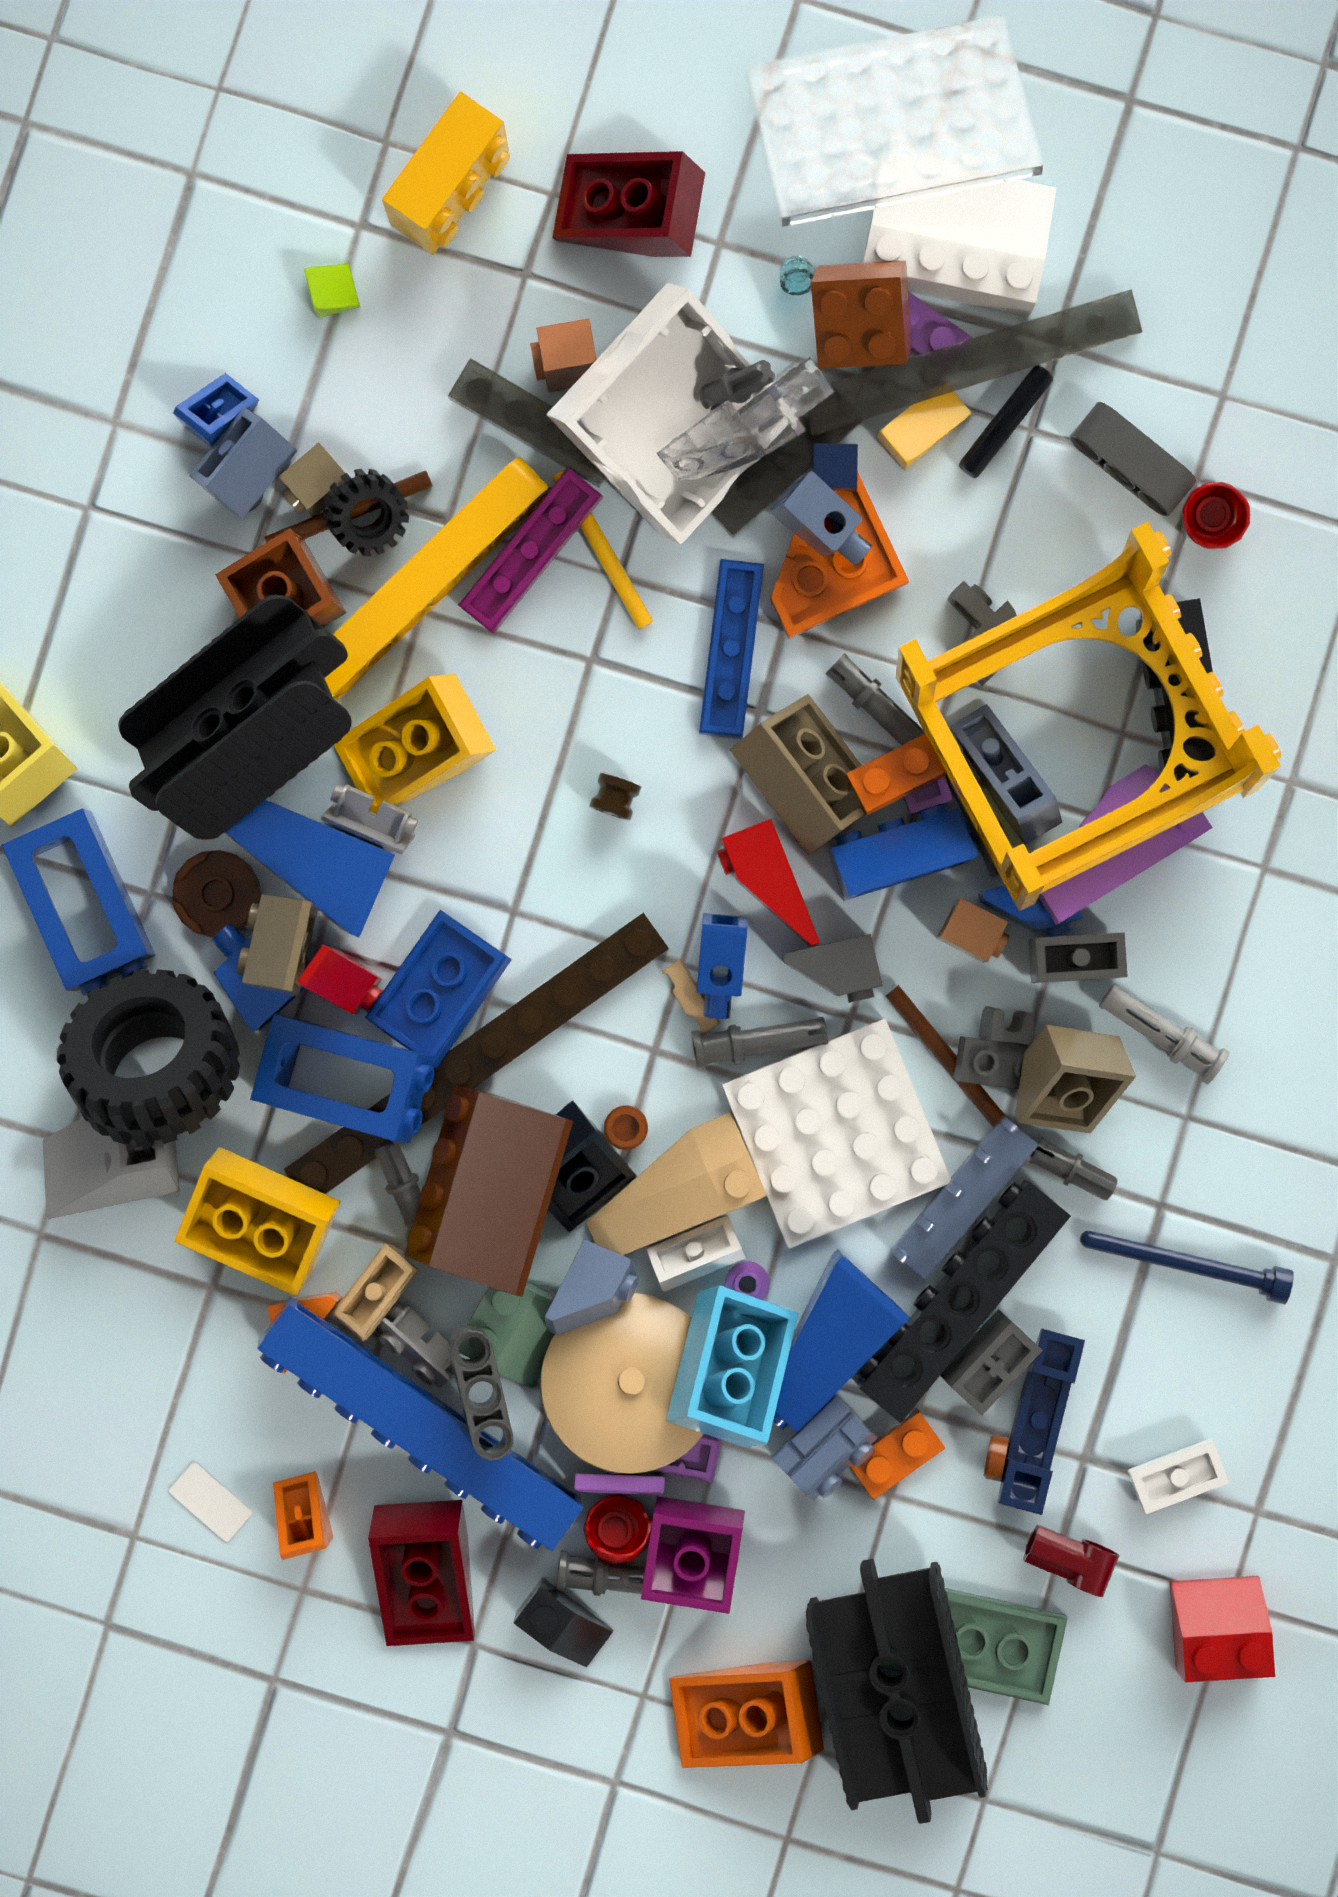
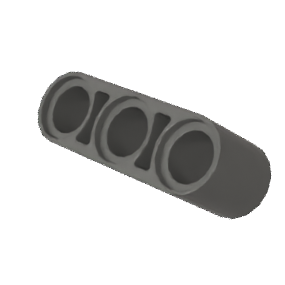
M1097 402L1069 436L1072 444L1081 453L1149 508L1162 516L1168 517L1196 483L1195 476L1183 464L1105 403Z
M464 1325L456 1329L451 1335L449 1353L469 1438L476 1453L482 1458L489 1461L499 1460L511 1451L513 1432L493 1346L486 1333L479 1327ZM468 1337H476L482 1341L481 1353L473 1359H465L459 1355L458 1348L460 1343ZM482 1381L490 1383L493 1387V1392L487 1401L476 1403L469 1399V1391L475 1383ZM489 1426H497L503 1430L501 1441L493 1447H486L479 1442L481 1432Z

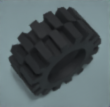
M355 469L354 478H351L348 473L341 475L340 477L344 483L339 487L333 482L329 487L334 493L333 496L325 495L323 501L328 509H323V517L327 521L328 529L342 547L345 546L353 554H356L359 550L362 556H371V549H374L378 555L385 553L382 545L386 542L393 548L397 544L393 536L398 534L403 537L406 532L401 523H409V515L405 511V509H408V504L403 498V494L386 475L382 474L380 476L376 470L369 469L368 474H366L362 469ZM366 498L378 500L381 504V513L372 524L359 527L352 523L351 511L358 502Z

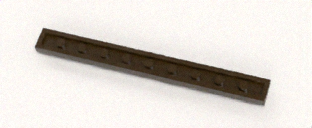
M644 912L451 1049L437 1069L434 1068L433 1083L430 1089L424 1092L420 1107L423 1113L421 1126L445 1109L454 1084L474 1089L667 951L669 947ZM390 1094L367 1110L378 1113L383 1112L387 1107ZM342 1127L283 1170L290 1179L327 1194L376 1159L374 1154L376 1146L388 1139Z

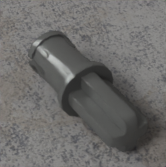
M761 360L744 369L731 368L724 373L723 378L706 384L701 388L700 401L706 410L711 407L710 412H717L733 402L738 404L744 403L750 399L753 391L772 383L775 373L771 370L770 363L765 360Z
M1041 1137L1038 1147L1034 1150L1035 1153H1032L1029 1159V1163L1035 1164L1064 1179L1063 1184L1066 1186L1072 1183L1102 1200H1108L1112 1196L1118 1181L1115 1176L1082 1160V1154L1078 1153L1074 1156Z
M387 1140L376 1146L374 1154L388 1183L385 1187L387 1194L393 1195L404 1219L405 1226L413 1227L420 1203L421 1192L417 1184L419 1176L411 1172L399 1143Z

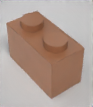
M589 318L536 328L539 342L530 343L537 381L546 379L548 393L570 389L597 360Z

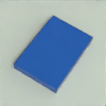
M439 910L367 1013L365 1019L406 1049L433 1056L432 1066L437 1069L512 959L451 916Z

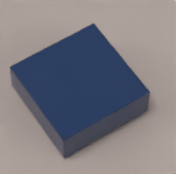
M814 443L812 471L833 491H856L858 444Z

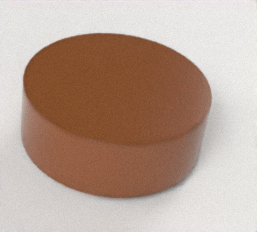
M629 1105L619 1106L613 1109L605 1119V1136L609 1143L618 1149H634L647 1136V1119L636 1107Z
M994 1434L990 1437L983 1475L985 1479L1001 1482L1009 1441L1008 1437Z

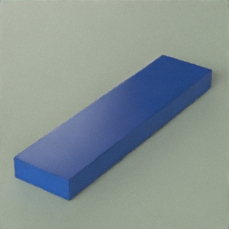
M720 559L699 734L734 739L743 738L764 564Z

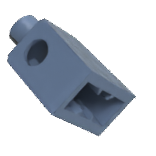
M812 470L796 478L769 511L772 516L823 557L838 551L856 566L872 547L868 541L855 531V528L862 521V517ZM825 517L833 524L832 533H829L824 526Z

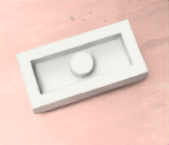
M728 1215L646 1249L663 1292L745 1259Z
M1211 1439L1127 1470L1142 1510L1146 1515L1229 1483L1214 1441Z

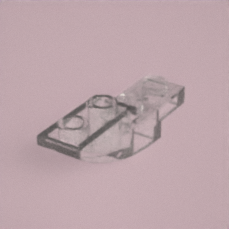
M809 357L798 366L789 370L786 375L763 392L754 396L740 409L736 410L730 400H727L690 429L674 438L667 446L658 451L657 455L678 481L700 479L741 467L769 454L806 431L798 418L834 393V390L811 357Z

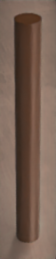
M426 470L394 483L403 494V498L433 486ZM374 498L361 500L352 509L351 520L381 508L380 502ZM320 513L267 535L264 538L267 543L291 528L303 539H307L328 530L327 521L323 517V513Z
M899 985L896 986L885 997L954 1079L957 1055ZM954 1080L992 1127L999 1122L1003 1115L1006 1116L980 1084Z

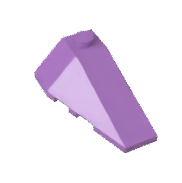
M1145 764L1109 786L1102 795L1101 801L1091 814L1085 817L1079 828L1138 798L1149 789L1161 773ZM1164 785L1160 790V793L1168 790L1169 788ZM1201 812L1041 893L1039 899L1057 925L1213 827L1204 813Z

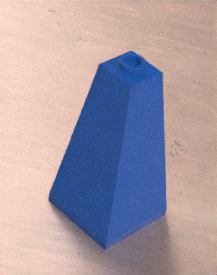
M264 800L262 804L255 807L252 812L245 815L242 820L234 824L227 832H224L302 898L312 902L318 911L336 926L358 938L361 935L395 856L390 852L268 800Z
M838 1249L831 1256L794 1331L773 1422L782 1430L789 1425L798 1432L909 1319L902 1308Z

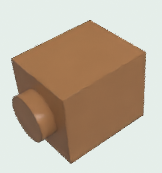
M959 898L955 901L936 939L985 963L989 961L991 956L995 958L1000 956L1010 935L1004 932L1008 924L1007 921L963 898Z

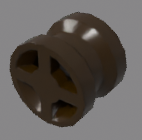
M600 773L598 778L600 789L598 795L591 799L589 807L630 821L633 814L630 806L633 798L639 796L641 786L616 776Z

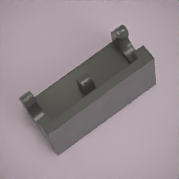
M998 1309L961 1349L940 1376L983 1416L1043 1350Z

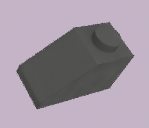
M871 934L782 955L784 964L833 995L841 996L847 994L848 1003L874 997L873 988L883 986Z

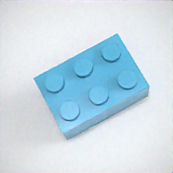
M720 1285L698 1292L666 1421L745 1448L767 1444L799 1313Z

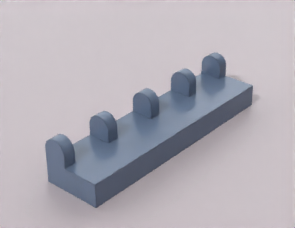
M1003 1115L952 1175L948 1184L942 1187L890 1249L892 1255L926 1280L1039 1144Z

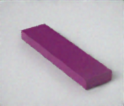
M568 467L458 606L494 634L604 496Z

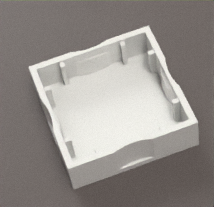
M667 283L546 414L661 536L680 545L723 500L737 477L752 464L759 461L800 416L772 383L753 391L750 399L744 403L738 404L733 402L717 412H710L711 407L707 410L703 407L699 396L700 390L704 385L723 378L724 373L731 368L744 369L751 364L739 353L729 334L688 288Z

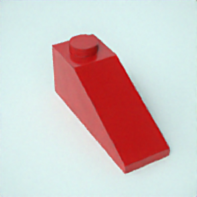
M772 819L721 838L723 849L716 852L725 875L734 873L736 881L809 947L819 944L820 940Z
M324 944L297 981L306 989L355 1015H358L361 1009L368 1012L383 991L377 987L382 980L380 976L341 949Z

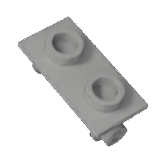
M348 784L345 787L336 785L330 801L333 803L322 815L321 820L332 824L334 829L347 835L355 834L373 842L374 846L402 855L415 837L413 833L418 820L411 817L412 812L383 800L376 814L370 811L375 796Z
M398 1303L387 1315L393 1322L391 1323L388 1319L384 1318L375 1329L381 1335L379 1337L381 1344L392 1354L399 1356L401 1353L414 1365L412 1371L421 1381L430 1386L434 1383L438 1388H441L451 1378L445 1370L452 1375L454 1374L449 1353V1342L437 1332L426 1344L421 1337L431 1325L409 1305L405 1308Z

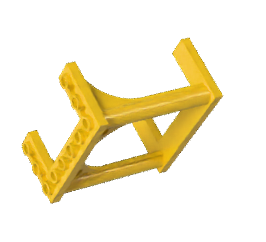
M1148 521L1131 529L1122 554L1106 567L1077 586L929 661L926 660L916 639L899 647L896 679L941 761L951 784L1018 911L1035 904L1041 893L1239 793L1245 798L1259 791L1281 766L1277 760L1281 758V752L1273 736L1270 733L1264 735L1259 725L1247 731L1244 730L1237 714L1234 711L1228 713L1220 698L1224 695L1218 678L1213 672L1206 673L1199 658L1202 657V650L1198 641L1192 633L1185 634L1178 621L1181 618V612L1175 599L1171 594L1164 595L1159 586L1170 562L1168 557L1171 556V550L1164 535L1160 531L1154 533ZM1135 607L1141 612L1142 626L1135 635L1131 637L1124 636L1118 629V617L1124 609ZM1109 609L1107 628L1102 630L1096 628L1091 621L1103 619L1104 616L1101 613ZM1078 624H1081V628H1072ZM1150 629L1153 631L1152 641L1154 645L1160 644V648L1154 652L1149 651L1143 643V639L1148 635ZM1074 639L1100 640L1115 644L1132 652L1142 659L1158 676L1172 706L1174 717L1173 745L1162 773L1149 789L1138 798L1031 853H1028L1024 843L1012 849L936 702L1040 649L1062 641ZM1167 659H1168V661H1169V663H1170L1171 665H1169V666L1166 667L1165 664H1166ZM1177 675L1180 684L1172 686L1168 682V677ZM1186 692L1188 697L1182 696L1181 694ZM1190 711L1197 713L1198 715L1194 716L1195 721L1204 725L1205 728H1190L1185 721V714ZM1190 738L1204 739L1214 747L1215 756L1209 761L1194 760L1185 753L1183 743ZM1181 764L1185 769L1198 774L1189 778V774L1186 773L1181 780L1177 781L1174 769ZM1164 785L1169 788L1168 790L1160 793V790Z

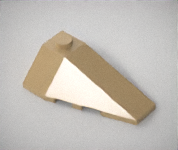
M731 1112L686 1132L586 1223L595 1244L620 1255H625L766 1197L767 1194Z

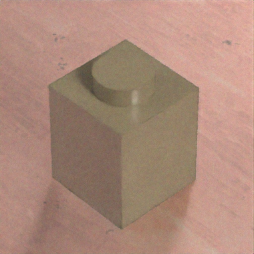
M318 442L279 476L286 486V489L281 494L297 513L305 508L312 517L316 516L327 507L323 502L325 495L333 496L334 493L329 488L333 482L339 487L344 483L340 476L345 474V472Z

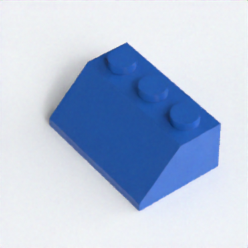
M940 805L919 812L922 819L920 821L905 825L902 817L877 825L879 833L863 838L861 831H855L835 838L837 846L830 848L828 852L843 901L963 865L978 858L977 849L959 810L955 809L947 812L945 805Z

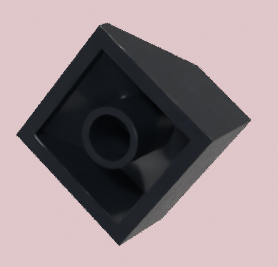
M573 1100L555 1114L572 1120L573 1124L548 1207V1211L569 1233L637 1177L606 1137Z

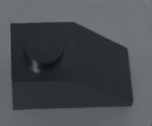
M544 1577L541 1578L517 1610L513 1622L549 1651L584 1667L590 1664L613 1633L612 1628L567 1594L556 1591V1586Z

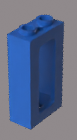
M82 808L1 845L66 991L80 990L82 995H87L96 987L101 989L107 986L105 978L121 972L123 977L132 975L133 971L143 970L148 967L145 960L156 954L91 811ZM71 840L77 849L117 939V946L114 950L88 962H81L78 959L34 861L35 856Z
M273 1014L250 1100L391 1141L411 1143L412 1136H415L421 1127L423 1113L420 1107L424 1092H427L433 1083L434 1067L432 1063L434 1057L300 1019ZM300 1044L390 1069L394 1074V1081L386 1109L378 1113L290 1088L289 1084Z

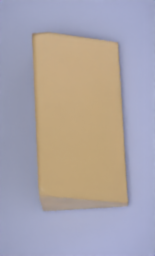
M385 1243L332 1312V1315L362 1341L366 1342L420 1270L399 1249Z

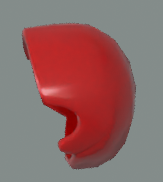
M1204 483L1190 493L1182 508L1183 528L1190 539L1203 548L1226 549L1240 541L1250 525V505L1247 498L1228 483Z
M615 1495L601 1498L589 1509L583 1532L587 1545L598 1558L612 1564L632 1561L645 1551L650 1540L652 1521L639 1501Z

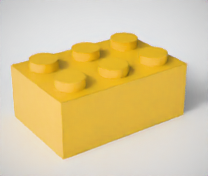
M460 91L383 196L382 202L390 225L432 255L435 254L440 245L443 248L447 247L459 229V226L456 224L466 210L471 213L477 207L484 195L482 187L491 175L494 177L499 176L509 161V146L504 121Z
M219 1147L203 1166L174 1242L297 1297L313 1271L341 1201Z

